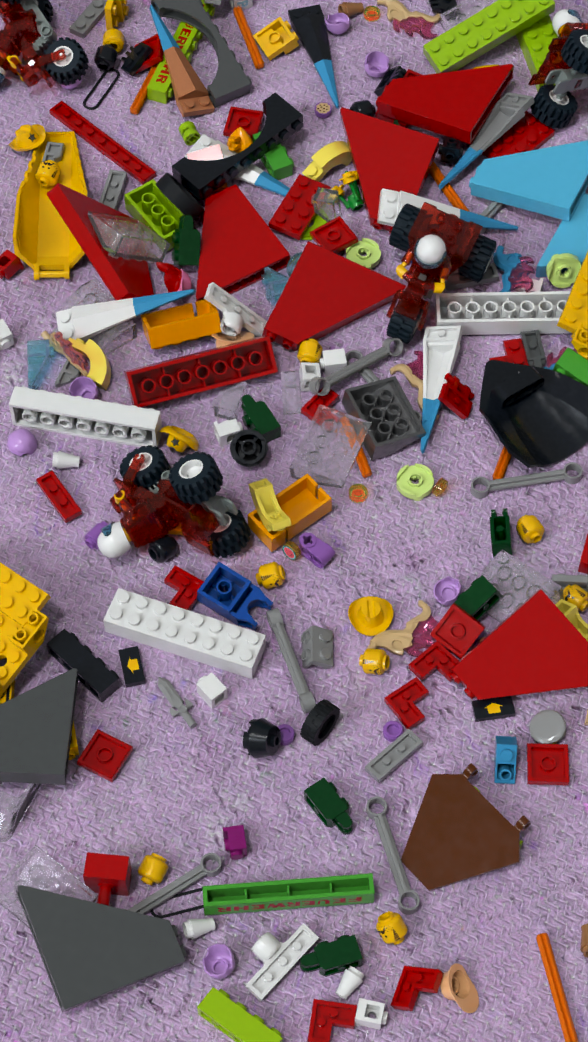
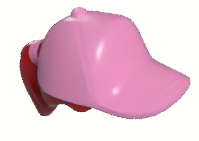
M156 262L157 268L165 273L164 283L168 293L191 290V279L183 269H179L169 263Z

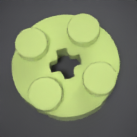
M362 238V241H358L346 248V259L372 270L381 260V251L378 243L368 238Z
M555 254L547 264L546 275L555 287H570L576 280L581 263L578 257L573 254ZM563 268H567L568 271H565L564 274H562L561 270Z
M408 464L399 470L396 488L403 496L420 501L433 490V473L427 466L422 464L409 466ZM416 479L419 480L418 484H413L411 481Z

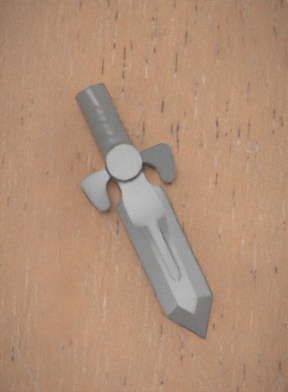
M158 677V687L173 707L170 708L172 717L180 715L190 729L196 727L197 723L187 711L193 707V704L189 700H185L186 706L183 705L184 701L170 681Z

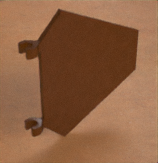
M472 763L465 768L462 774H432L404 849L401 862L429 891L520 863V833L526 830L531 823L525 816H522L516 825L513 826L468 781L478 773L477 768Z

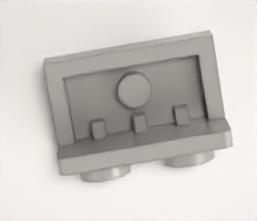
M312 625L301 636L302 667L307 669L311 665L330 669L333 667V631Z

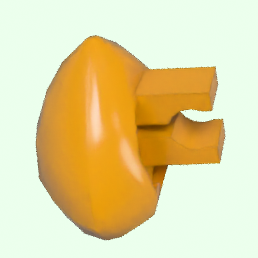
M242 127L237 128L227 141L229 150L237 153L253 144L251 137Z

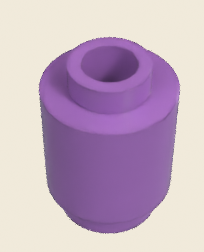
M106 522L97 523L85 535V543L89 548L99 549L97 545L99 534L103 530H111V527Z

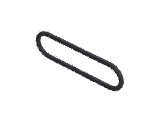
M112 68L102 74L83 101V106L86 109L94 110L101 104L120 76L119 71ZM109 71H115L117 77L97 105L94 107L86 106V101L105 74Z
M203 887L176 894L170 899L203 891ZM204 905L160 916L156 915L153 909L150 912L154 917L166 918L204 908Z

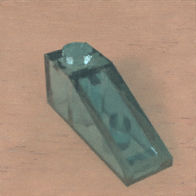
M49 339L27 341L28 388L38 390L51 367V358L55 357L54 346L50 347Z

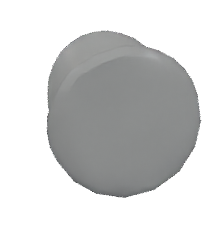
M543 710L532 718L529 731L533 739L539 744H556L566 734V722L559 712Z

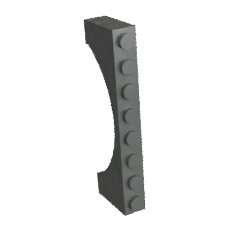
M151 0V4L160 18L176 19L195 27L213 45L218 58V71L212 84L207 86V91L214 108L250 93L252 85L250 77L246 76L242 64L237 62L234 52L228 48L226 39L221 37L217 25H214L211 21V16L204 10L201 0Z

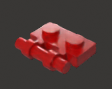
M447 373L444 379L448 383L443 384L438 400L461 419H466L473 404L470 400L474 397V393L471 392V388L467 385H463L459 378Z

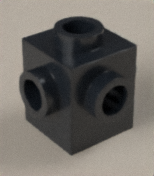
M444 136L443 144H439L438 154L441 155L440 162L457 164L458 157H462L463 147H460V140Z

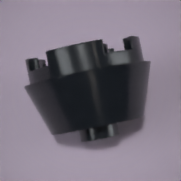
M251 429L238 432L230 444V452L233 459L238 464L246 467L260 464L265 459L268 451V445L264 436L258 431Z
M264 718L252 719L249 722L251 726L248 732L243 734V748L247 749L248 755H251L253 758L274 755L281 743L280 729Z

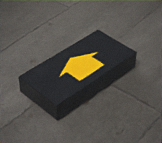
M138 646L118 650L126 688L146 684Z
M512 696L475 700L471 703L475 722L515 716Z

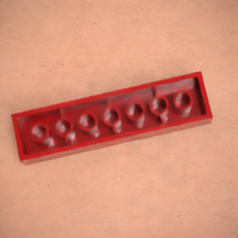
M264 335L126 370L124 374L132 405L144 407L276 373L278 370L270 336Z

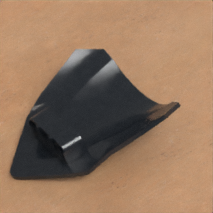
M490 360L486 363L479 411L489 422L509 454L528 468L548 467L565 460L588 443L587 386L550 369L498 360Z

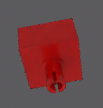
M87 852L83 878L86 891L98 893L97 903L110 906L111 894L129 896L132 877L129 856Z

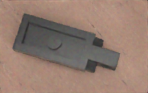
M539 330L521 332L520 337L528 365L543 368L546 357Z

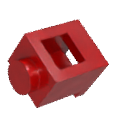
M6 250L0 255V279L5 277L9 280L19 269H24L20 258L11 251Z

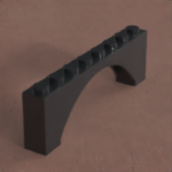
M275 92L263 101V113L266 115L265 125L253 144L240 153L218 160H191L184 157L172 165L173 177L201 201L205 197L210 196L213 191L222 187L231 178L236 177L238 173L247 169L256 160L261 159L267 152L275 149L281 142L286 141L292 134L300 131L304 127L303 114Z

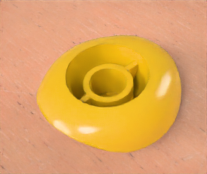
M38 124L32 126L22 125L20 129L15 131L16 138L8 145L13 150L20 152L36 149L46 138L45 129Z
M168 425L162 427L159 431L160 433H169L166 445L175 448L178 452L183 453L188 446L195 451L199 448L196 437L182 428Z
M367 596L359 598L350 604L348 616L351 624L358 632L367 636H375L389 627L393 619V608L385 599Z

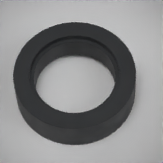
M168 172L156 183L160 191L184 215L192 216L193 221L204 211V208L195 197Z

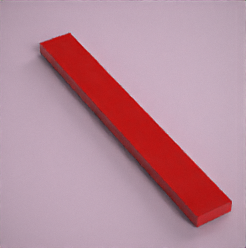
M60 101L49 110L53 117L74 131L140 183L145 184L157 176L156 171L63 101Z

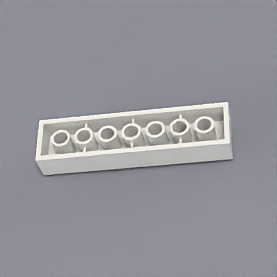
M571 291L436 293L434 305L436 326L461 325L463 329L462 335L520 334L521 332L539 330L540 334L571 333L557 326Z
M18 386L14 387L9 402L11 418L15 426L136 447H147L148 445L158 447L162 435L159 432L162 428L161 412L153 408L146 409L135 405L129 406L117 402L111 403L99 399H88L81 396H70L64 393H53L46 390H35Z
M118 588L103 620L105 632L253 679L266 648V635L120 588Z

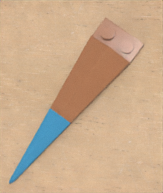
M151 4L149 9L166 59L176 105L182 117L213 113L215 108L208 96L207 89Z

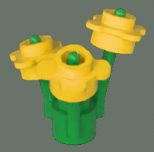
M345 171L342 174L343 178L339 179V181L342 180L343 184L339 187L334 186L329 193L331 195L328 197V200L333 199L335 202L341 200L346 209L351 208L352 211L362 208L364 201L358 188V173L355 171ZM346 184L350 186L353 193L347 197L348 201L343 197L345 195L343 188Z

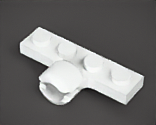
M214 282L208 285L204 299L222 311L223 317L220 329L225 335L236 336L241 333L243 326L255 336H262L267 323L266 320Z
M304 923L284 943L279 942L270 932L264 933L252 947V952L262 960L264 965L245 987L261 1002L315 944L319 937Z

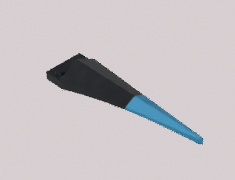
M320 4L288 10L289 20L294 32L307 51L335 107L338 109L339 103L325 18Z

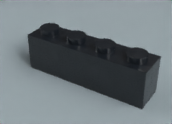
M63 629L47 643L49 654L67 671L76 668L78 670V681L101 703L120 688L119 677L113 670L109 671L101 658H95L88 646L79 643L74 633H69Z

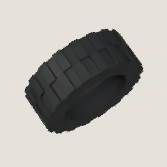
M323 699L306 717L301 728V737L314 746L320 745L336 725L340 708L328 700Z

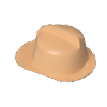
M241 331L236 336H227L222 332L212 334V337L216 339V348L255 337L253 333Z
M454 963L449 971L443 974L440 983L441 993L446 999L456 1001L464 1012L473 1013L479 1006L478 992L464 967Z

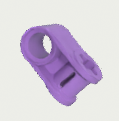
M307 532L300 536L299 553L316 567L323 568L335 555L334 549L314 534Z

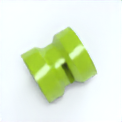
M186 121L179 126L178 130L185 144L194 145L200 138L194 123Z

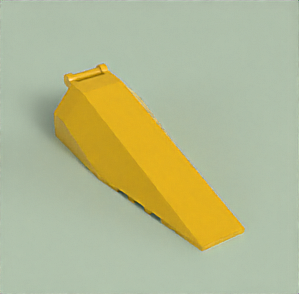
M46 132L44 142L33 150L32 159L28 163V170L24 174L25 178L17 192L13 227L14 252L17 257L34 270V280H40V278L70 279V269L85 253L47 196V192L55 185L44 187L39 184L35 177L36 171L42 162L47 141L64 143L65 145L62 159L57 162L61 173L55 185L60 183L87 197L88 193L75 132ZM41 270H61V271H41Z

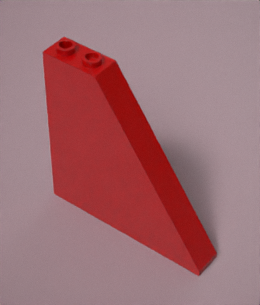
M506 64L392 79L389 85L385 86L382 95L378 96L376 100L377 113L471 144L513 79L514 65Z
M341 107V121L355 172L358 173V183L370 225L375 229H383L391 233L393 226L377 223L382 188L398 192L401 190L420 196L439 148V138Z
M60 183L47 192L48 198L115 300L154 295L140 222Z
M236 184L205 199L196 301L204 300L208 285L212 282L231 295L290 265L289 252Z
M308 241L264 327L262 336H270L271 342L281 344L285 349L296 351L299 349L301 342L308 339L318 340L400 298L404 293L406 285Z
M540 589L449 669L452 672L450 676L457 684L461 682L466 688L464 692L470 699L475 698L476 700L588 686V641Z

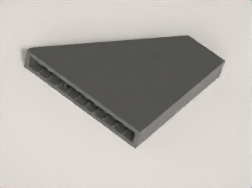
M76 668L0 704V782L66 785L78 686V670Z
M23 885L17 886L15 890L62 1013L179 966L186 961L185 949L183 945H179L176 938L178 937L175 925H171L170 920Z

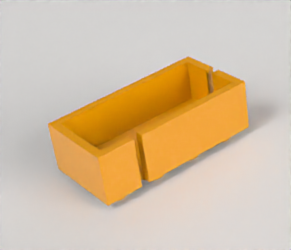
M204 299L195 302L197 316L195 317L192 303L141 315L144 335L151 349H161L167 345H178L183 341L197 340L203 336H212V334L222 332L218 310Z
M307 473L275 495L280 508L290 518L291 526L286 527L282 531L272 530L268 532L256 509L248 514V526L273 552L285 543V538L289 541L332 511V498L321 487L318 489V484Z

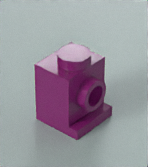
M244 826L223 827L225 851H230L231 859L238 860L243 858V856H247Z

